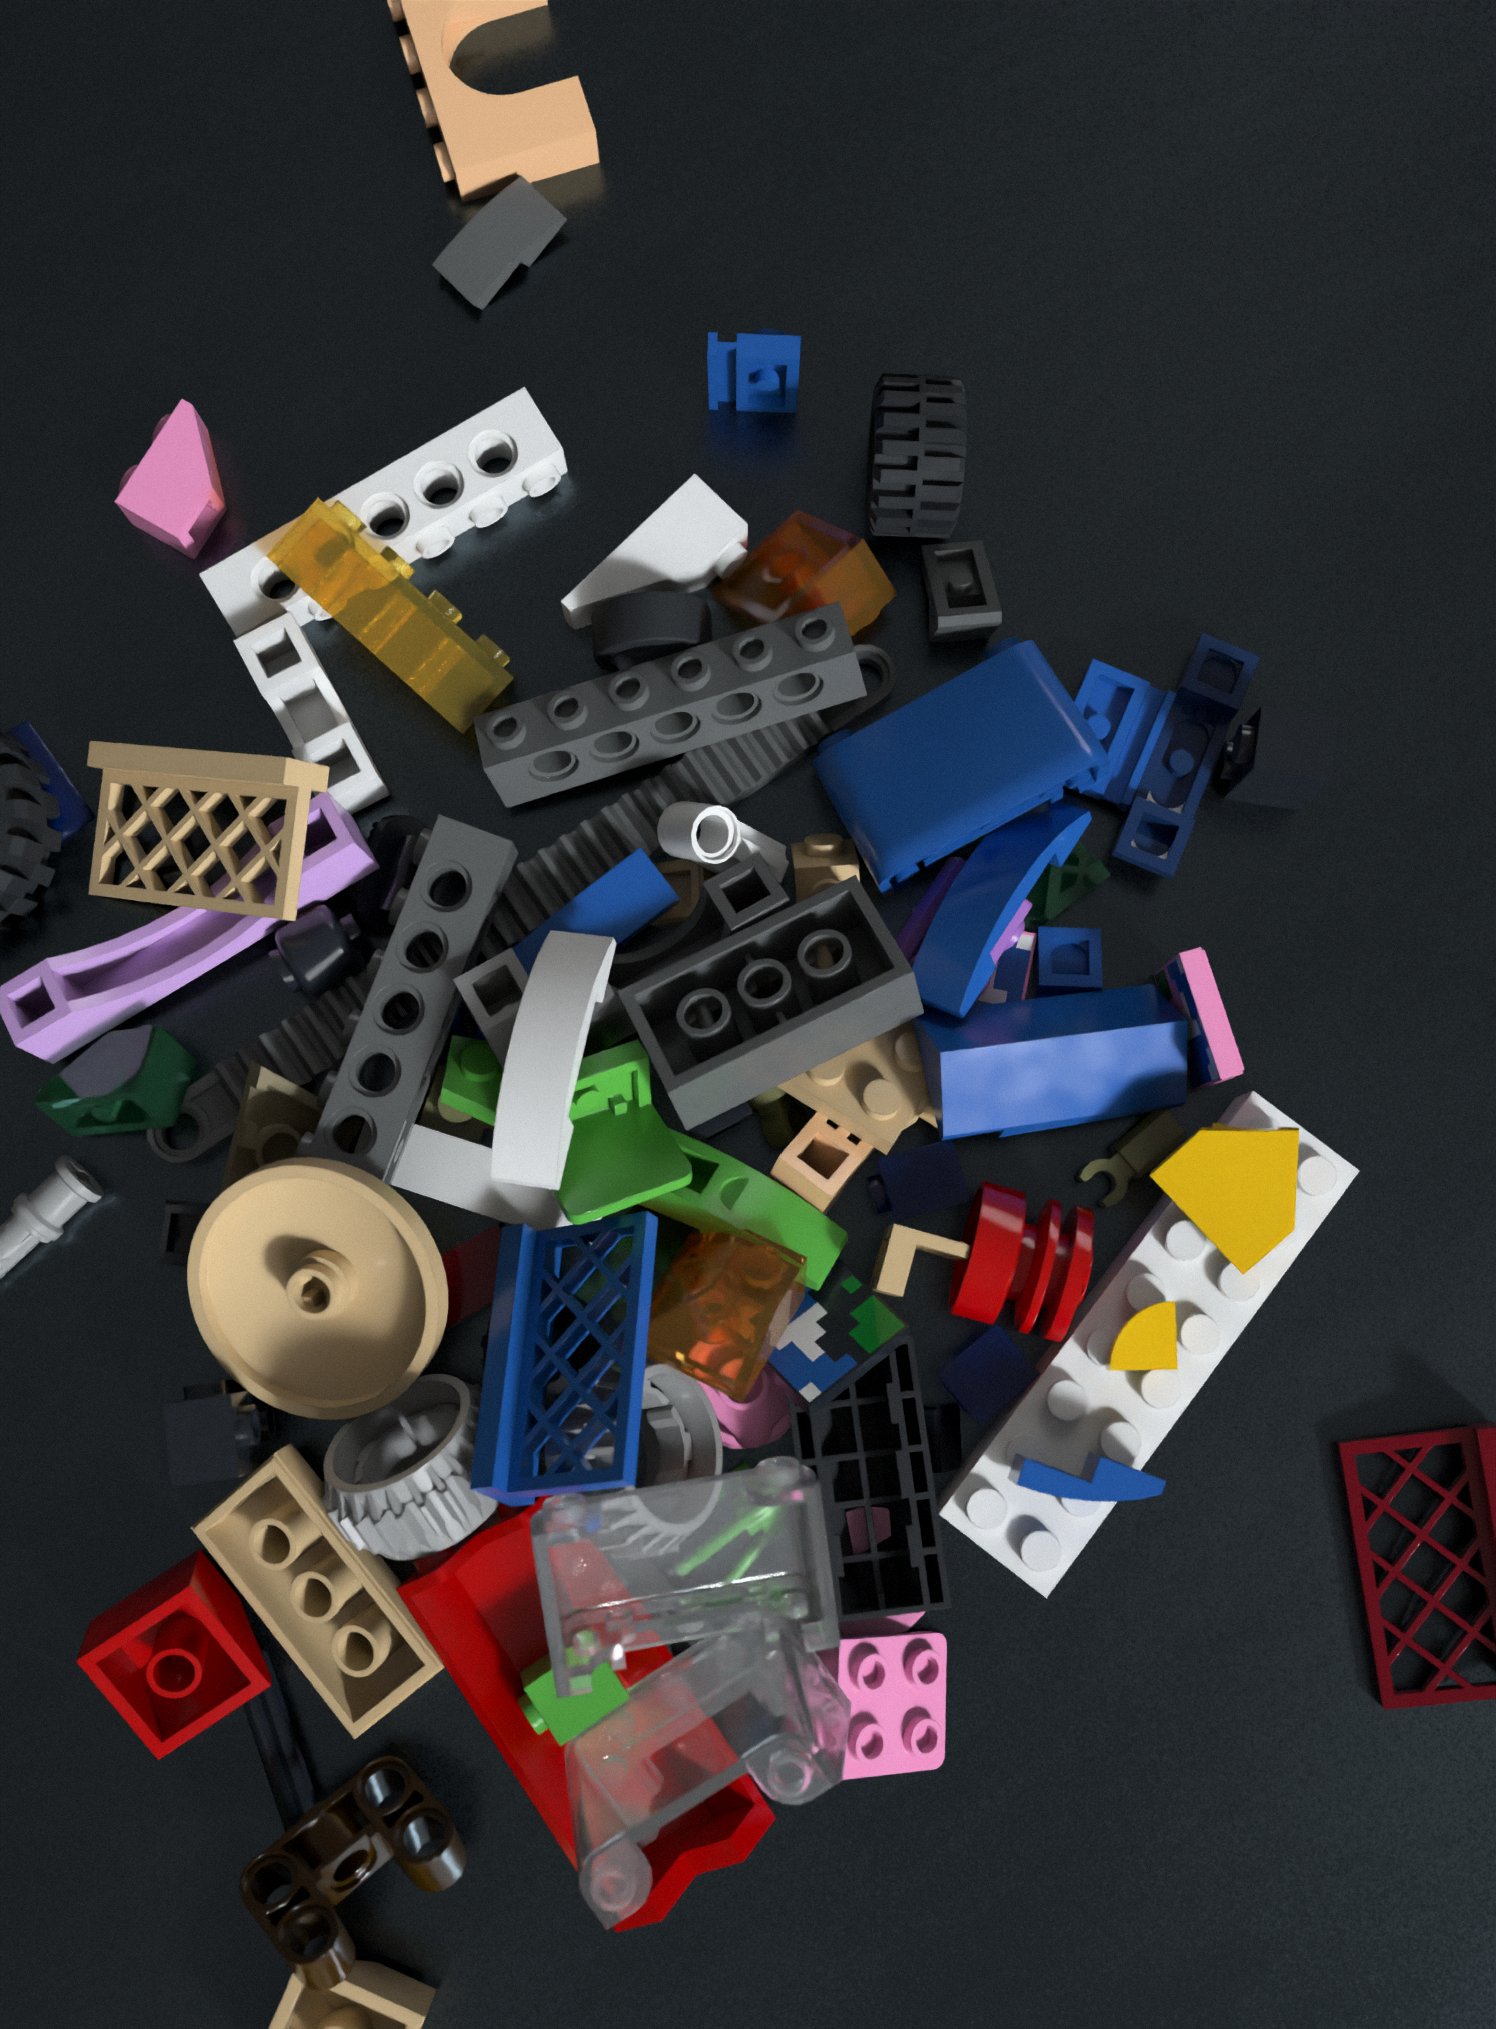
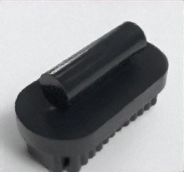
M394 814L383 817L380 822L375 821L372 823L374 829L370 830L371 836L368 837L367 841L380 868L352 884L353 887L349 888V894L346 895V901L342 905L344 909L353 913L362 929L368 932L382 935L393 933L395 926L388 923L392 904L401 888L410 890L418 866L412 864L413 851L422 830L428 827L423 821L410 815Z

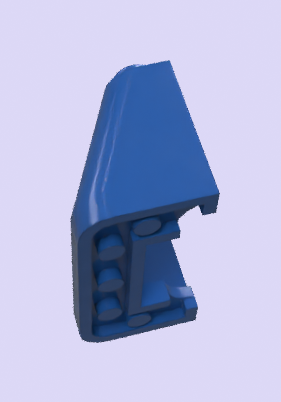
M1016 636L1006 638L984 653L983 657L986 661L852 735L849 729L842 730L826 738L817 746L820 755L812 762V767L885 900L913 885L909 878L920 871L917 864L921 861L927 871L939 866L937 862L939 859L1047 800H1050L1052 804L1063 798L1062 787L1065 783L1069 789L1076 787L1080 794L1108 778L1110 759L1033 640L1020 643Z

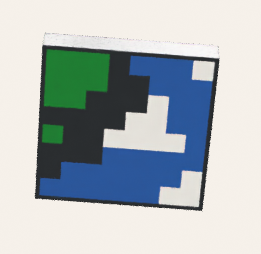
M839 1258L835 1261L819 1291L778 1275L722 1318L724 1330L810 1418L910 1338V1325Z

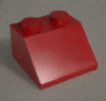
M198 1549L91 1620L76 1659L79 1666L158 1760L270 1687L272 1681L239 1597L201 1549Z

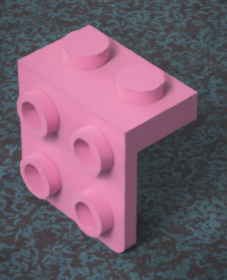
M818 1626L796 1627L794 1629V1651L790 1659V1673L793 1680L792 1720L788 1728L791 1764L835 1781L939 1768L945 1758L947 1641L945 1637L933 1631L851 1636Z

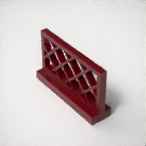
M1493 1421L1466 1424L1465 1427L1338 1441L1337 1445L1381 1707L1383 1710L1496 1699V1681L1470 1683L1452 1669V1666L1474 1637L1495 1652L1496 1655V1423ZM1459 1443L1463 1469L1447 1490L1417 1469V1466L1433 1446ZM1418 1448L1408 1461L1393 1451ZM1384 1452L1403 1466L1381 1498L1359 1483L1355 1455ZM1411 1474L1442 1496L1419 1527L1389 1505ZM1465 1484L1470 1508L1456 1498ZM1361 1493L1375 1503L1366 1517L1364 1515ZM1451 1503L1472 1518L1475 1534L1459 1556H1456L1428 1535ZM1384 1511L1414 1533L1391 1564L1370 1548L1368 1531ZM1423 1540L1453 1562L1431 1593L1400 1571ZM1477 1551L1481 1574L1468 1565V1562ZM1372 1560L1386 1570L1377 1583ZM1462 1570L1483 1584L1486 1602L1470 1623L1440 1601ZM1395 1577L1425 1599L1403 1630L1381 1615L1379 1598ZM1434 1607L1465 1629L1442 1660L1412 1638ZM1488 1619L1490 1620L1493 1641L1480 1632V1629ZM1383 1626L1397 1636L1388 1650ZM1406 1644L1436 1666L1421 1688L1394 1691L1390 1666ZM1446 1675L1458 1683L1457 1685L1438 1686Z

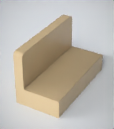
M892 1224L884 1229L869 1287L875 1292L903 1297L915 1250L958 1261L969 1259L972 1246L905 1226Z

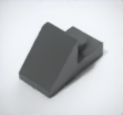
M983 541L922 545L921 569L929 598L930 643L991 637L1002 622V609Z

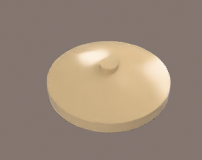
M313 1157L291 1158L264 1165L238 1180L213 1201L204 1213L192 1239L187 1267L188 1293L195 1322L202 1338L219 1364L238 1384L258 1399L275 1408L294 1415L322 1420H340L371 1413L386 1406L404 1393L428 1367L438 1350L443 1338L448 1314V1286L439 1250L427 1226L409 1203L389 1185L360 1168L339 1161Z

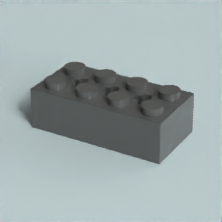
M856 875L617 991L686 1131L924 1013L914 971Z

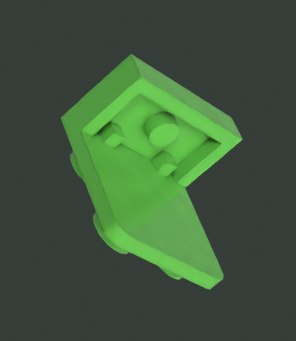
M637 1039L582 1058L568 1115L574 1128L559 1190L550 1189L566 1219L570 1223L577 1225L585 1224L688 1185L692 1180L691 1163L651 1103L649 1055Z

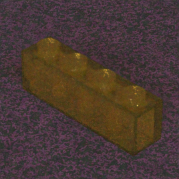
M317 498L266 557L455 729L464 734L474 723L473 717L481 715L514 678L504 669L511 659L484 634L474 641L456 624L463 615L438 591L434 590L427 598L408 580L415 573V570L394 550L386 545L378 553L359 535L367 526L344 504L337 500L329 508Z

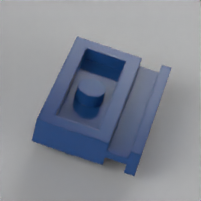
M762 328L753 331L751 334L737 333V342H718V332H708L709 410H718V401L736 402V411L796 413L801 336L787 335L778 329Z
M1093 658L1076 694L1074 703L1099 739L1110 759L1108 778L1082 793L1097 800H1106L1117 805L1116 808L1126 811L1131 804L1177 693L1170 690L1167 692L1150 686L1151 682Z

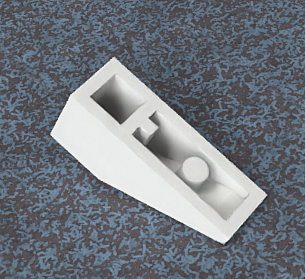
M694 473L561 600L566 622L574 630L592 624L591 615L595 607L617 596L645 591H675L687 594L705 588L717 575L722 579L727 578L742 564L748 554V551L745 549L748 546V524Z

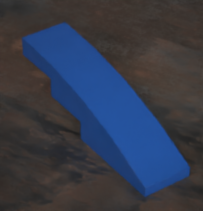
M640 847L587 887L512 949L528 976H530L537 955L550 930L614 937L616 941L614 954H619L630 945V939L680 903V899ZM460 1004L452 1024L461 1037L485 1040L479 1028L476 1030L477 1034L470 1036L462 1033L459 1020L460 1009L462 1008Z

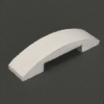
M550 930L537 955L515 1020L501 1082L491 1153L490 1177L493 1181L559 1190L574 1128L568 1115L595 1002L603 1003L616 947L614 937Z

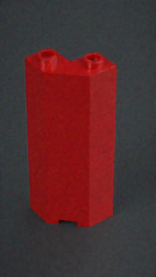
M554 1495L535 1497L534 1505L511 1507L500 1502L496 1508L498 1512L487 1518L462 1540L435 1554L413 1559L412 1563L417 1570L399 1585L396 1591L615 1932L662 1921L696 1875L744 1862L776 1817L603 1546L595 1544L593 1537L572 1524L561 1510ZM588 1627L622 1680L630 1698L560 1747L549 1728L538 1735L519 1706L517 1699L526 1693L519 1673L576 1633Z

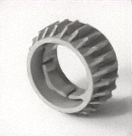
M656 1352L646 1354L640 1429L646 1452V1475L641 1496L634 1486L554 1495L561 1510L572 1524L593 1537L595 1544L608 1545L611 1552L628 1551V1553L655 1551L662 1550L663 1546L678 1544V1538L681 1535L690 1534L692 1531L691 1527L709 1510L720 1484L723 1450L721 1432L714 1408L707 1394L694 1377L682 1368L675 1366L672 1361L667 1362L659 1358V1353ZM615 1361L591 1388L603 1404L620 1385L621 1368ZM582 1399L562 1422L560 1428L573 1441L595 1413ZM608 1429L584 1456L593 1469L612 1467L615 1437ZM551 1437L545 1443L547 1471L563 1453Z
M447 1374L420 1376L397 1399L371 1413L349 1418L337 1432L329 1445L324 1459V1482L322 1486L325 1489V1496L321 1499L328 1509L326 1511L343 1537L347 1542L351 1541L357 1550L366 1549L371 1551L372 1554L376 1555L379 1553L384 1557L394 1560H412L426 1557L442 1551L465 1538L479 1527L500 1504L499 1501L470 1489L482 1388L479 1384L471 1385Z

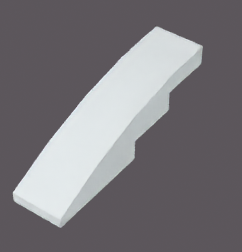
M366 1119L354 1153L365 1149L370 1142L371 1127ZM414 1124L391 1185L512 1225L524 1223L536 1231L573 1225L566 1219L550 1189L493 1181L490 1177L492 1148Z

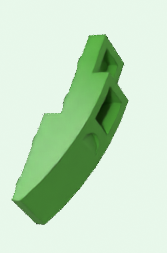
M668 1128L691 1163L692 1180L684 1187L638 1204L700 1229L702 1243L819 1291L848 1241L847 1232L815 1207L766 1175L701 1141Z

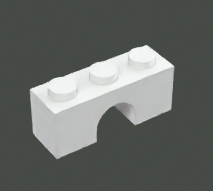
M291 611L233 640L260 693L272 708L294 748L291 751L295 759L330 767L327 792L350 815L390 795L385 782L311 643ZM313 792V793H314L315 796H317V795H319V794L322 793V792Z

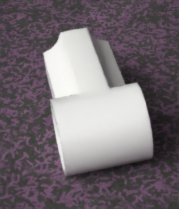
M680 801L667 807L659 818L657 827L658 840L663 850L670 856L691 860L716 874H720L760 852L778 882H782L789 864L785 855L786 846L738 821L735 814L728 808L719 805ZM700 823L701 833L700 838L697 841L696 832L697 827Z

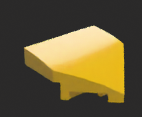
M1212 1123L1211 1128L1201 1127L1156 1166L1150 1174L1151 1178L1242 1275L1295 1230L1299 1128L1224 1126V1123Z

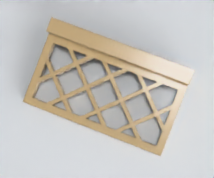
M90 741L87 766L103 769L89 895L296 921L311 791L327 793L329 766L288 757ZM125 785L132 786L142 803V806L128 821L122 813ZM180 791L190 811L174 827L164 807ZM199 792L206 794L202 797ZM229 796L240 815L222 832L212 812ZM248 797H253L256 799L251 803ZM278 800L286 801L284 826L273 838L261 817ZM152 821L162 840L146 855L137 836ZM200 825L211 845L194 861L184 841ZM250 831L261 851L243 867L232 847ZM125 850L135 869L120 885H113L116 858ZM172 855L182 875L167 890L156 870ZM220 860L232 881L215 897L204 876ZM269 866H271L277 876L274 905L265 904L253 884ZM144 884L147 889H142L140 887ZM192 889L195 895H190L188 893ZM241 895L244 901H237L236 899Z

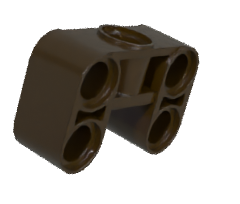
M378 1757L367 1763L360 1772L330 1797L310 1808L295 1826L262 1853L253 1857L244 1867L239 1879V1894L244 1905L296 1978L308 1989L322 1991L332 1989L343 1982L351 1972L355 1962V1945L333 1907L390 1858H393L408 1879L420 1890L428 1892L445 1890L455 1884L463 1874L466 1865V1849L448 1812L411 1767L397 1757ZM395 1792H403L401 1798L395 1804L385 1808H378L386 1796ZM434 1839L443 1840L442 1845L431 1855L424 1857L416 1856L418 1850L428 1841ZM291 1884L289 1892L276 1903L266 1904L274 1890L283 1885ZM321 1935H330L327 1944L321 1951L311 1956H303L306 1947L313 1939Z

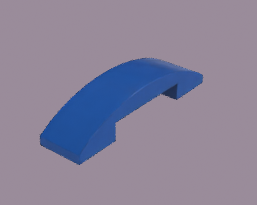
M1047 800L986 835L949 888L919 949L912 970L914 971L922 1004L964 1019L996 969L990 952L1047 864L1058 867L1063 865L1092 820L1090 811L1059 801L1051 804L1050 800Z

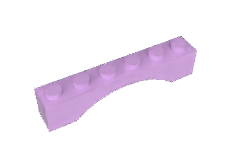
M322 792L310 799L297 915L315 904L324 902L380 868L354 818L328 792ZM285 815L267 827L273 838L283 828ZM257 843L240 860L243 867L261 851ZM269 866L253 884L265 904L274 905L277 876L271 866ZM228 872L210 886L215 897L232 881ZM241 895L236 899L237 901H244ZM180 906L155 921L115 939L76 952L46 958L0 986V1014L16 1047L54 1064L274 932L279 925L288 920Z

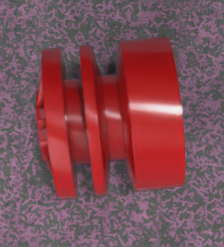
M982 1181L974 1195L960 1241L961 1243L971 1245L969 1259L955 1261L948 1300V1313L993 1324L1003 1308L1006 1298L1015 1300V1331L1028 1334L1041 1308L1040 1338L1061 1342L1068 1331L1076 1310H1078L1082 1303L1093 1262V1210L1077 1205L1072 1206L1060 1231L1061 1202L1055 1199H1047L1035 1223H1026L1027 1208L1024 1191Z

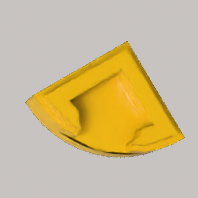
M1175 1301L1153 1303L1132 1315L1119 1329L1110 1343L1106 1359V1370H1178Z

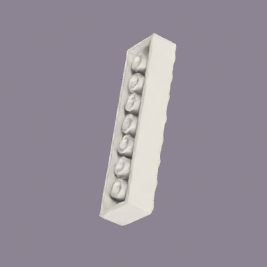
M1255 1091L1236 1097L1217 1123H1224V1126L1299 1128L1295 1230L1242 1275L1165 1192L1075 1312L1062 1341H1054L936 1499L939 1515L1045 1598L1049 1596L1117 1502L1067 1499L1018 1486L1007 1479L1016 1453L1079 1477L1089 1451L1141 1470L1360 1171ZM1175 1301L1178 1370H1106V1359L1110 1343L1123 1324L1145 1306L1158 1302Z

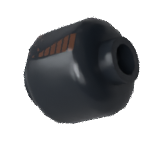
M318 903L296 915V921L288 920L279 925L274 932L276 946L268 950L281 977L294 994L304 990L306 994L312 997H322L328 990L341 986L346 978L357 976L364 970L365 962L360 949L370 942L351 911L339 916L333 907L324 903Z

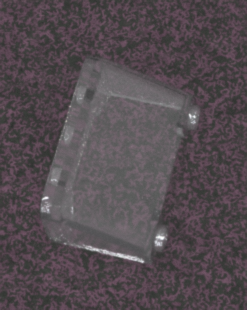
M788 1456L772 1457L761 1461L754 1469L587 1498L579 1493L559 1494L544 1501L543 1509L539 1510L531 1518V1540L557 1698L593 1692L591 1681L593 1671L600 1664L611 1660L612 1671L626 1669L624 1652L762 1627L766 1643L780 1641L779 1629L791 1630L802 1636L806 1653L841 1647L820 1485L815 1473L809 1467L799 1465L796 1458Z
M757 1606L741 1613L627 1688L626 1690L630 1696L627 1701L567 1742L564 1749V1764L579 1888L586 1903L606 1930L636 1912L647 1899L652 1885V1869L646 1856L640 1849L657 1839L659 1829L746 1772L749 1771L760 1788L771 1799L784 1804H802L812 1800L843 1780L852 1702L794 1622L783 1611L770 1606Z

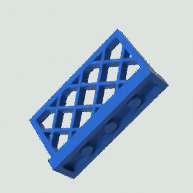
M637 1212L594 1220L580 1225L573 1224L536 1231L524 1223L502 1227L470 1481L471 1490L511 1507L534 1505L535 1497L635 1486L658 1218L650 1212ZM633 1235L632 1253L615 1272L604 1258L622 1237ZM577 1245L584 1254L560 1281L562 1248ZM597 1267L607 1278L608 1282L584 1308L574 1297V1293ZM622 1295L627 1301L626 1318L609 1337L598 1322ZM566 1304L577 1318L559 1340L553 1344L555 1316ZM590 1332L602 1347L578 1374L566 1359ZM615 1361L621 1368L620 1385L603 1404L591 1388ZM559 1370L570 1385L547 1411L545 1409L547 1384L555 1372ZM583 1399L595 1415L575 1439L571 1441L560 1428V1425ZM608 1429L615 1437L612 1467L593 1469L584 1456ZM551 1437L563 1453L544 1475L537 1476L540 1448Z

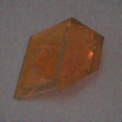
M800 510L794 512L751 552L730 576L722 579L710 591L717 601L761 625L840 601L850 636H853L861 628L872 623L878 617L880 610L897 595L863 538Z
M748 1229L689 1235L651 1295L646 1355L743 1403L805 1297L807 1257Z

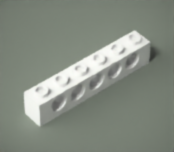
M523 387L199 575L237 638L290 611L300 627L313 619L318 621L326 620L342 611L347 605L349 598L368 587L370 589H379L393 582L400 575L401 568L418 558H433L440 555L454 543L455 537L475 525L482 528L495 523L505 515L508 506L527 495L537 497L550 491L559 483L561 475L568 472L563 447L526 388ZM500 457L511 461L508 468L500 473L491 474L482 470L483 466L493 458ZM452 488L458 491L455 498L447 504L436 505L429 502L433 493L439 489ZM397 518L404 521L402 528L393 535L381 536L376 534L377 528L385 520ZM337 549L350 551L348 559L342 565L332 568L323 566V561L330 552ZM283 580L296 581L293 591L288 596L281 599L269 598L271 589L278 582Z

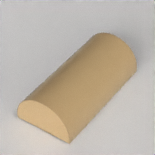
M291 1443L269 1457L190 1528L351 1736L356 1739L445 1666L396 1591V1588L402 1584L379 1553L375 1555L366 1549L359 1551L351 1541H346L326 1511L328 1509L322 1502L321 1498L325 1496V1489L322 1486L323 1482Z

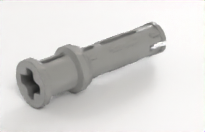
M64 1154L61 1155L54 1162L56 1170L30 1194L23 1192L13 1200L14 1205L11 1207L13 1215L0 1226V1279L39 1242L49 1243L50 1241L57 1240L64 1233L62 1225L88 1201L96 1203L104 1196V1192L95 1178L71 1157Z

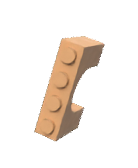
M387 0L393 22L404 19L409 34L399 37L409 73L413 75L421 72L426 88L416 90L426 127L438 126L443 142L433 144L443 181L456 180L463 203L501 192L520 176L532 183L600 163L596 130L578 76L520 93L492 95L472 89L460 81L450 70L451 59L457 46L473 29L496 19L548 5L547 0Z

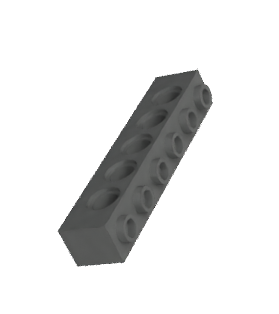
M840 601L478 715L473 717L483 769L506 808L857 699L866 696L867 692Z
M440 814L433 830L428 828L422 830L413 851L412 864L418 866L410 890L401 888L390 910L388 923L395 926L389 944L386 950L378 948L375 951L366 972L365 985L371 986L368 998L362 1011L358 1009L352 1011L344 1027L341 1045L348 1049L339 1072L330 1070L321 1086L317 1107L323 1108L324 1111L315 1134L309 1131L304 1134L294 1158L313 1157L343 1162L360 1168L391 1186L462 1001V996L453 979L473 969L476 965L518 855L513 841ZM447 877L464 879L467 886L466 893L459 903L449 907L440 906L435 903L434 891L441 880ZM426 936L440 938L443 944V952L438 962L427 968L414 966L411 960V950L414 944ZM402 996L415 997L419 1004V1015L416 1021L408 1028L393 1029L388 1021V1009L392 1002ZM376 1057H390L395 1065L393 1082L384 1090L371 1091L364 1079L366 1066ZM363 1117L371 1127V1139L365 1149L351 1154L344 1148L341 1142V1131L345 1123L350 1119Z

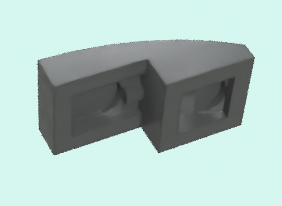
M520 176L495 196L464 226L433 262L432 266L472 305L483 310L520 262L528 267L531 266L566 222L567 218L528 180Z

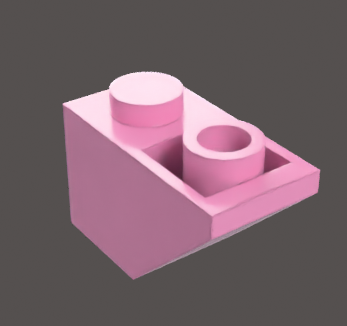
M181 399L173 413L166 414L156 425L152 435V445L139 465H133L124 474L119 485V495L115 503L133 525L195 560L226 512L227 507L208 429L194 406Z

